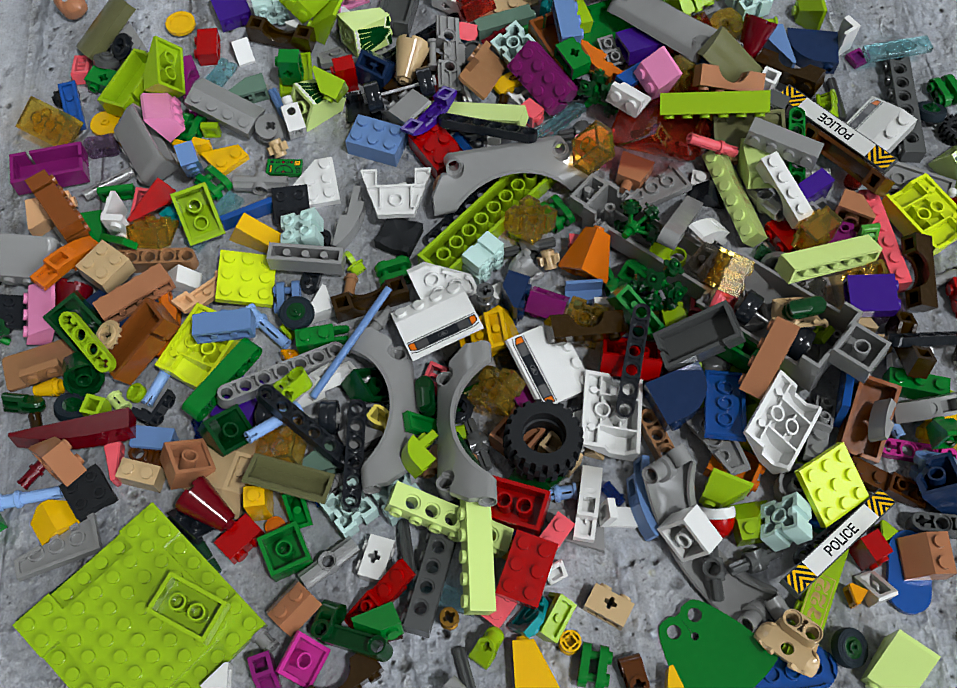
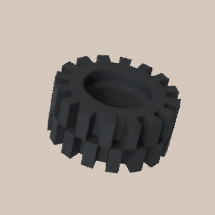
M951 114L941 124L938 136L939 138L943 137L941 139L942 142L947 141L946 145L952 144V146L957 145V132L953 131L952 128L957 129V114L954 116Z

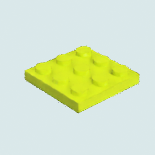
M220 250L215 302L238 305L253 303L257 307L272 308L276 270L270 269L266 260L267 255Z
M837 442L794 471L821 528H827L869 498V494L844 442Z

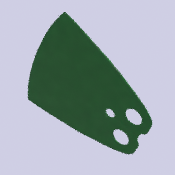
M692 599L681 606L680 613L677 616L668 617L659 627L660 642L668 666L674 665L684 688H754L768 674L779 658L774 653L770 655L754 638V633L740 622L699 600ZM698 608L701 611L702 617L698 622H693L688 618V611L690 609ZM676 625L680 628L681 635L679 638L671 639L668 636L667 629L669 626ZM694 632L698 633V640H693L691 634Z

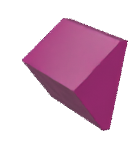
M297 630L275 672L303 688H308L311 685L313 686L331 650Z

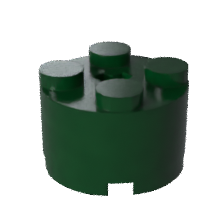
M82 351L74 352L63 359V385L69 393L86 396L87 393L93 395L101 389L105 381V375L94 367Z

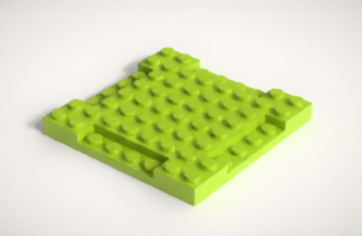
M153 502L125 525L115 539L52 594L48 593L13 624V627L39 657L49 664L69 688H201L200 685L224 662H231L251 642L252 636L259 629L268 626ZM170 571L231 605L208 646L145 611Z

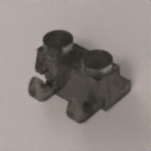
M819 276L808 283V289L806 287L804 289L815 296L823 297L827 291L825 287L827 281ZM806 281L799 283V286L802 288L806 285Z

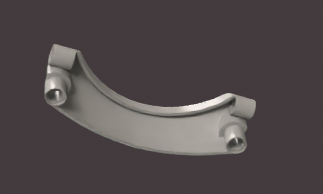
M683 443L668 451L666 455L647 465L642 470L647 496L658 527L670 514L697 504L694 488L696 462ZM666 542L676 562L702 596L713 607L737 620L752 631V633L761 624L769 622L772 618L773 620L781 618L784 612L789 609L776 587L753 578L745 572L731 576L727 571V565L732 562L719 548V557L723 558V564L726 568V580L722 581L725 599L721 602H713L711 599L710 582H706V577L702 570L703 559L706 558V555L682 563ZM712 566L710 569V574H716L719 570V566Z

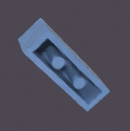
M552 0V13L559 43L574 37L581 44V39H584V30L580 28L581 17L577 15V1Z
M191 140L174 145L180 166L188 178L191 177L193 179L197 174L205 173L198 152Z
M246 307L235 310L223 309L217 312L192 314V336L197 344L255 338L256 317L252 309Z

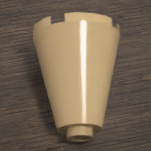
M403 34L396 40V80L404 86L413 82L416 77L415 69L422 66L430 50L428 42L416 35L406 37L407 34Z

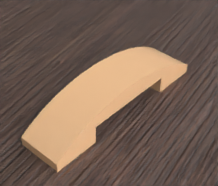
M218 269L215 271V276L191 293L183 292L171 300V303L186 314L192 311L196 303L207 306L215 301Z

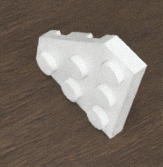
M332 157L315 159L292 185L307 184L310 208L341 204Z
M422 262L406 270L420 300L458 282L461 283L468 297L476 293L477 285L469 273L427 262Z

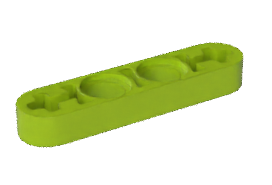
M66 311L61 313L59 316L60 326L94 367L102 373L112 372L116 368V359L76 312ZM81 329L85 332L83 340H80L78 337V332ZM92 344L97 346V352L94 355L90 352ZM104 360H108V362L106 363L108 367H104Z

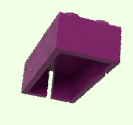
M528 40L507 65L508 69L515 77H519L518 80L550 116H558L568 105L566 102H571L577 95L579 88L538 42Z
M81 141L30 150L29 154L36 164H33L26 152L9 154L10 184L18 195L33 193L24 180L45 169L48 175L53 174L61 187L90 182L88 153Z

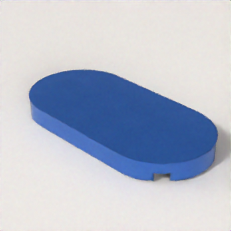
M911 530L899 531L891 537L888 544L893 549V552L888 555L889 560L886 561V581L898 590V595L890 599L889 602L893 604L898 612L906 615H916L923 612L929 607L932 599V580H904L896 539L918 534Z
M818 646L816 653L820 659L819 669L813 677H807L787 667L788 663L779 657L768 674L754 688H829L837 677V664L829 652Z

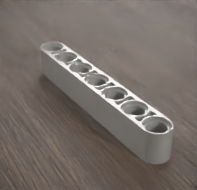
M687 195L661 230L656 242L675 250L688 231V226L698 216L704 203Z
M331 342L223 384L217 391V404L223 409H228L235 404L239 405L256 398L257 390L263 385V383L259 382L260 380H266L268 382L266 384L273 386L276 381L284 377L279 376L278 373L288 374L296 366H302L309 375L316 369L333 362L337 355H333L331 352L339 353L343 345L340 342ZM314 359H319L321 362H316ZM247 387V388H249L250 390H248V391H243V390H241V388ZM265 390L261 391V395L269 393ZM223 395H230L231 397L228 398V399H226V398H223L222 396H223Z

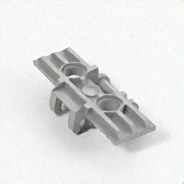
M436 14V38L427 40L430 47L428 66L430 70L437 71L439 89L444 85L461 91V81L458 79V76L465 68V44L461 42L459 34V18ZM444 35H450L452 37V40L449 41L445 39ZM436 48H439L440 52H443V60L439 59L436 63Z

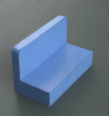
M603 279L565 281L564 296L570 297L567 308L591 307L594 297H603Z
M136 425V438L130 439L129 446L131 448L162 450L164 442L179 441L175 428Z

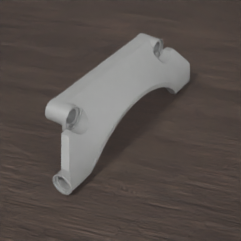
M611 0L607 8L609 13L618 16L695 63H699L701 59L697 52L718 30L676 9L663 0ZM736 40L743 47V43Z
M559 135L537 138V141L534 143L513 142L450 152L443 159L446 173H441L432 193L434 216L455 213L465 199L476 189L502 176L518 173L539 174L557 180L574 192L589 177L591 170L574 151L569 152L567 143ZM562 143L559 148H555L557 144ZM456 161L455 165H449L450 162Z
M366 327L350 352L363 357L379 370L385 379L390 400L389 417L384 434L373 453L361 467L363 492L365 494H376L382 490L381 487L390 485L408 473L402 463L401 452L413 434L405 432L402 413L408 410L419 414V410L416 408L413 361L408 350L403 346L394 347L391 338L372 327ZM355 329L349 331L348 337L352 335Z
M485 340L465 343L449 361V371L441 372L436 377L437 434L439 435L437 437L436 486L439 497L445 501H451L456 497L467 502H478L479 505L484 507H491L497 504V481L494 476L481 468L466 453L459 441L455 426L456 409L462 392L469 381L482 368L492 362L491 344Z

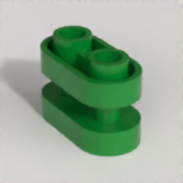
M952 74L943 75L941 78H932L928 81L926 88L935 103L941 104L945 108L951 104L957 105V80Z
M183 113L185 130L175 139L190 141L193 137L202 138L203 134L200 129V123L207 122V118L199 115L195 118L193 114Z
M211 164L204 169L205 176L199 173L193 178L195 181L193 183L194 186L206 182L213 200L217 202L223 197L222 190L228 193L233 189L231 181Z
M556 194L548 198L549 205L543 201L536 206L538 217L546 222L551 232L559 233L564 229L563 223L566 226L575 223L574 214Z
M400 255L391 260H383L374 267L376 276L379 278L380 287L385 280L401 275L404 276L406 284L412 283L406 271L412 267L411 261L407 256Z
M583 641L577 674V687L586 688L587 682L594 683V688H608L610 674H606L607 666L612 664L613 652L609 651V646L600 645L599 651L592 650V643ZM590 659L597 660L595 674L589 673Z

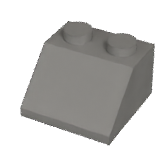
M414 89L403 90L398 95L399 99L396 102L394 100L386 106L387 110L383 113L391 123L403 126L410 118L417 117L432 102Z

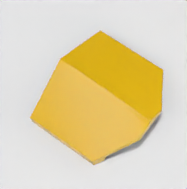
M48 499L36 507L30 525L43 546L50 541L51 537L56 534L61 535L69 530L71 525L81 522L76 519L67 501Z

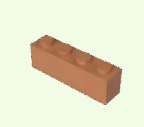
M158 263L140 275L134 276L125 284L116 287L105 296L99 297L92 304L104 321L114 320L119 323L129 317L146 297L155 301L175 289L176 286L161 263Z
M778 316L775 320H770L766 328L769 333L766 338L762 337L757 345V348L760 350L756 356L752 355L747 364L750 369L747 374L743 373L738 381V384L741 385L740 390L762 400L800 330L799 326Z

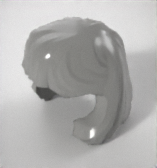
M525 248L512 259L508 270L530 276V283L543 278L544 273L532 261L531 251Z

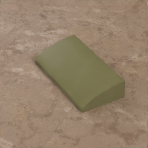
M108 0L76 47L93 61L95 54L107 51L136 9L125 0Z
M722 25L697 52L707 64L719 66L722 76L732 83L739 79L741 73L748 71L763 72L762 67Z
M785 109L770 110V113H765V117H758L786 128ZM729 114V118H718V115H712V139L717 141L723 140L729 145L737 146L739 150L740 139L746 138L754 121V114H747V117L737 118L736 114Z
M254 453L241 482L325 504L331 493L335 474Z

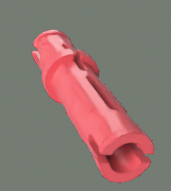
M692 132L686 137L687 144L711 150L718 155L724 154L734 158L738 154L737 146L729 145L723 140H713Z

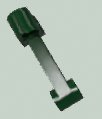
M326 599L321 602L322 606L318 609L310 629L312 636L320 643L370 657L380 662H386L392 657L393 647L384 637L341 626L347 614L346 605ZM383 645L382 650L377 652L378 648Z

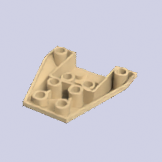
M253 441V443H248L225 457H222L208 447L216 470L206 478L235 514V520L241 518L244 510L243 486L247 485V483L241 482L254 453L265 455L268 444Z

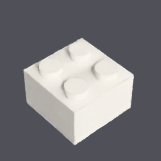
M697 504L670 514L657 528L682 563L710 554L723 539Z

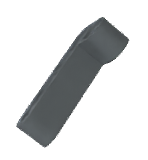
M916 512L906 520L905 528L915 533L948 531L949 539H957V515ZM936 522L942 526V529L937 526Z

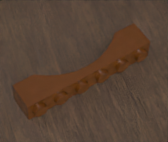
M809 122L805 125L806 137L824 143L821 154L849 173L874 194L884 198L895 184L890 178Z

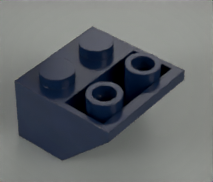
M361 49L355 65L357 81L363 85L364 82L377 80L380 92L382 93L383 87L395 75L396 63L371 50Z
M508 270L502 285V305L509 311L515 326H517L518 321L524 317V307L527 304L532 285L530 284V276Z

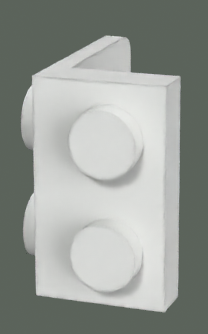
M615 81L610 87L606 101L636 118L650 103L651 97L625 82L619 84Z
M110 191L109 196L106 198L104 210L101 212L100 220L111 235L135 241L137 234L126 220L128 210L116 191Z

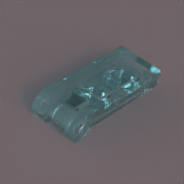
M220 58L218 65L205 79L223 87L236 72L237 64L229 63L227 59Z

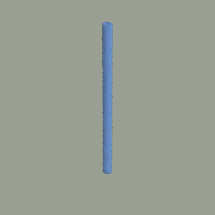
M385 286L310 393L309 396L311 398L317 399L392 291L391 288Z

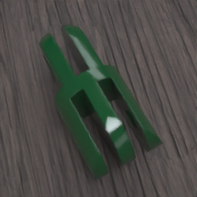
M821 296L792 300L783 307L782 315L787 320L816 316L826 310L827 302Z
M426 375L420 376L415 382L416 408L424 416L431 417L436 411L434 382Z
M4 392L1 395L4 412L35 414V412H43L46 408L45 400L40 396Z

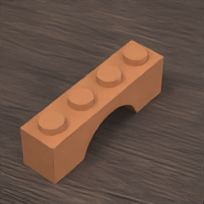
M702 63L695 65L692 87H698L699 91H709L710 89L714 90V92L764 90L766 73L744 72L741 73L736 82L732 83L722 76L719 66Z

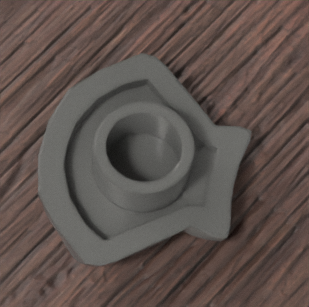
M717 355L701 361L704 371L705 369L729 371L732 365Z

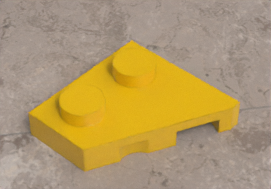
M238 144L200 153L208 164L213 165L225 176L250 159L249 155Z

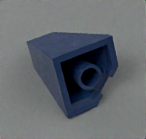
M951 451L931 456L926 461L922 472L918 473L915 478L921 496L941 513L957 515V464Z

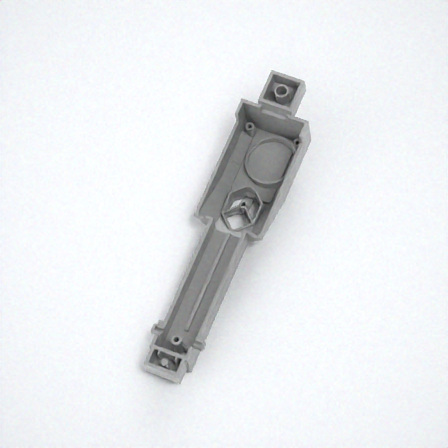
M591 173L569 196V209L583 218L582 228L584 229L585 226L594 227V225L603 227L604 232L610 235L611 247L630 259L637 260L648 269L653 268L656 272H664V260L649 251L651 243L646 242L647 238H643L642 235L636 233L624 239L621 233L615 230V220L622 222L628 220V217L623 214L620 204L627 199H633V194L625 190L622 195H619L618 186L609 181L606 182ZM643 211L638 212L633 217V220L639 221L645 216ZM655 219L652 221L653 225L659 228V232H661L666 224L662 220L658 221ZM684 235L677 247L684 249L687 253L686 264L682 267L684 273L666 278L670 284L680 281L682 286H686L688 288L686 294L697 300L695 304L702 311L709 308L716 290L726 291L740 298L744 297L752 289L764 298L757 312L769 321L771 320L773 299L815 296L795 283L788 284L777 272L742 251H739L737 256L730 262L687 235ZM676 253L673 254L670 258H676L679 262H681L684 259V256ZM846 301L841 310L827 303L826 310L817 316L821 320L825 318L829 326L834 328V333L825 344H812L809 352L806 355L803 354L797 361L786 355L779 370L781 369L797 385L808 392L816 387L832 364L864 384L885 357L892 343L859 324L863 311ZM751 318L744 327L740 325L744 337L757 345L762 337L766 338L769 333L766 330L768 324L761 319L758 323ZM812 326V327H808V328L811 329V330H813L816 326Z

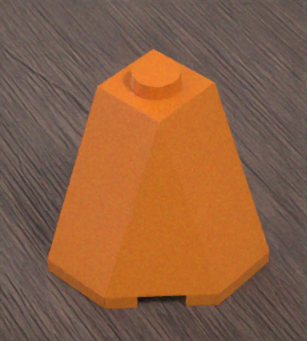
M585 226L559 262L558 267L572 275L588 278V280L603 279V284H607L610 235L604 232V228L601 226Z

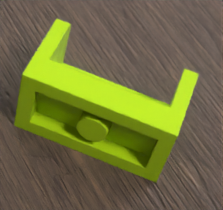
M549 592L548 597L553 601L536 636L543 641L557 644L577 604L561 593Z

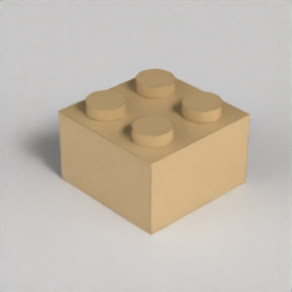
M101 240L75 265L83 278L105 294L121 286L136 271L128 257L104 240Z

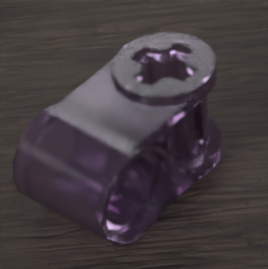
M113 133L90 136L83 141V145L88 150L87 153L91 159L115 157L120 154V145Z

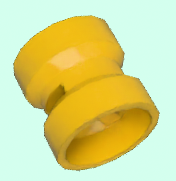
M566 630L559 639L560 651L567 656L576 654L582 643L581 637L574 630Z

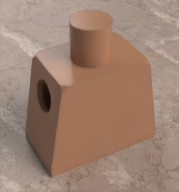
M623 151L615 182L617 185H620L619 191L623 194L625 190L630 191L631 189L635 191L636 189H641L651 176L655 162Z

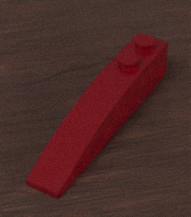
M127 407L10 432L8 437L16 447L27 449L52 437L67 440L73 447L72 449L104 446L136 438V417L131 409Z

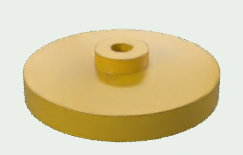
M178 11L172 13L166 19L165 25L170 34L185 36L194 30L196 22L191 13Z
M106 111L99 112L92 118L90 128L98 137H112L120 117L109 114Z

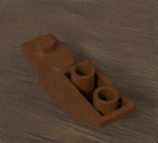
M854 455L851 456L867 491L875 493L881 488L896 502L922 509L926 508L927 501L922 498L916 482L896 472L888 473Z

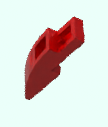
M403 558L399 559L373 589L368 590L346 614L344 620L350 628L354 629L352 617L391 601L394 602L407 589L406 585L416 574Z

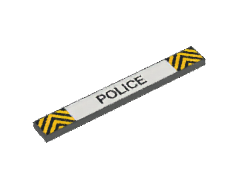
M790 84L780 92L790 97V101L787 104L790 109L801 107L805 111L806 120L883 174H886L898 162V158Z
M879 488L782 578L779 583L797 599L896 504V501Z

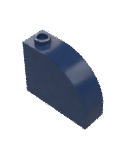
M787 27L786 34L798 67L803 68L811 64L825 69V74L835 73L839 64L838 32Z
M697 361L644 384L643 394L664 432L670 429L675 431L681 428L682 424L688 422L696 415L706 396L707 381L705 373Z

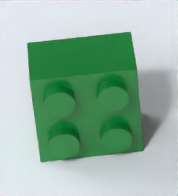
M297 521L256 538L270 575L275 582L304 570L314 562Z

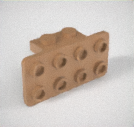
M487 40L484 44L481 45L479 43L467 59L469 61L458 76L461 83L482 100H485L507 68V64L489 49L491 44Z
M63 339L4 357L2 365L7 389L10 392H14L45 382L54 377L62 376L63 359L74 353V351Z

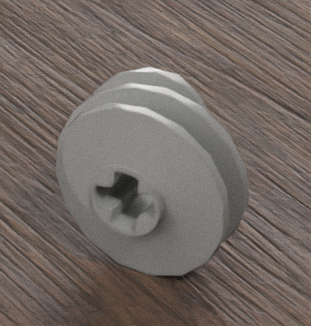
M264 114L255 122V134L263 145L270 147L268 142L280 137L281 141L285 140L287 135L285 122L275 114Z

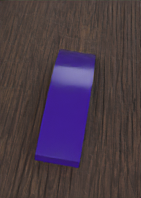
M443 85L433 95L434 102L417 119L410 118L400 130L412 136H417L433 128L438 123V116L447 113L457 95V90Z

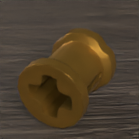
M453 607L444 608L439 616L441 626L449 631L456 629L459 623L457 610ZM447 615L453 617L452 623L446 621Z

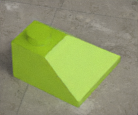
M796 0L795 5L791 9L795 23L811 30H820L827 13L825 0Z
M313 65L312 70L319 91L324 96L323 99L329 103H333V101L339 103L349 90L345 80Z
M713 468L705 481L698 502L702 503L705 508H724L744 500L754 483Z
M767 500L730 505L735 506L736 510L735 524L732 530L737 547L764 543L760 539V528L762 524H765L761 519V505L767 503Z

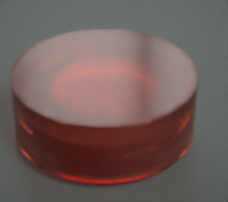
M849 173L843 181L844 186L852 191L858 190L862 185Z

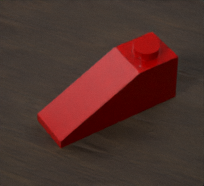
M157 178L126 220L131 224L162 209L166 204L170 206L173 202L170 194L175 193L176 190L160 178Z

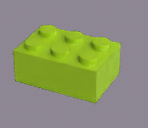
M170 571L145 611L208 646L231 605Z

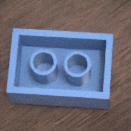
M358 114L345 141L347 152L351 155L397 167L408 143V134L400 130L402 127L400 125Z

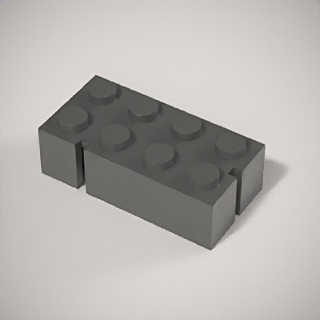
M381 0L379 7L389 14L392 33L395 36L407 34L406 37L410 36L419 0Z
M726 300L653 333L657 347L661 351L660 355L665 368L670 372L726 351V346L731 349L746 342L734 311Z

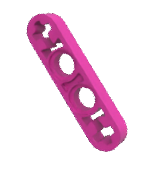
M888 438L885 444L890 450L886 451L884 447L881 456L888 459L914 462V454L918 450H929L930 452L937 453L951 451L956 459L957 451L953 448L932 450L930 444ZM902 447H909L912 455H905Z

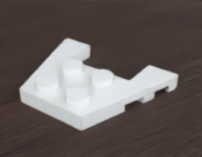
M431 167L415 168L414 184L377 185V169L361 170V177L378 219L415 218L431 175Z

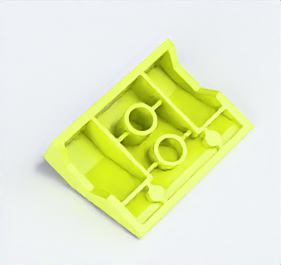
M927 173L910 181L897 193L891 196L888 193L883 198L882 204L888 219L903 236L914 232L932 236L933 255L938 254L957 240V204Z
M196 303L155 363L157 368L194 390L242 340L197 344L192 336V314L217 312L199 303Z

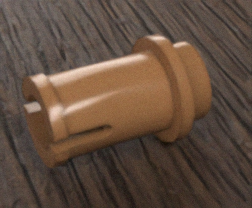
M346 274L344 277L345 286L343 293L349 291L355 294L356 283L359 280L356 274Z

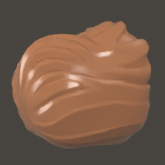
M53 0L57 9L69 20L83 17L88 10L85 0H67L65 2Z

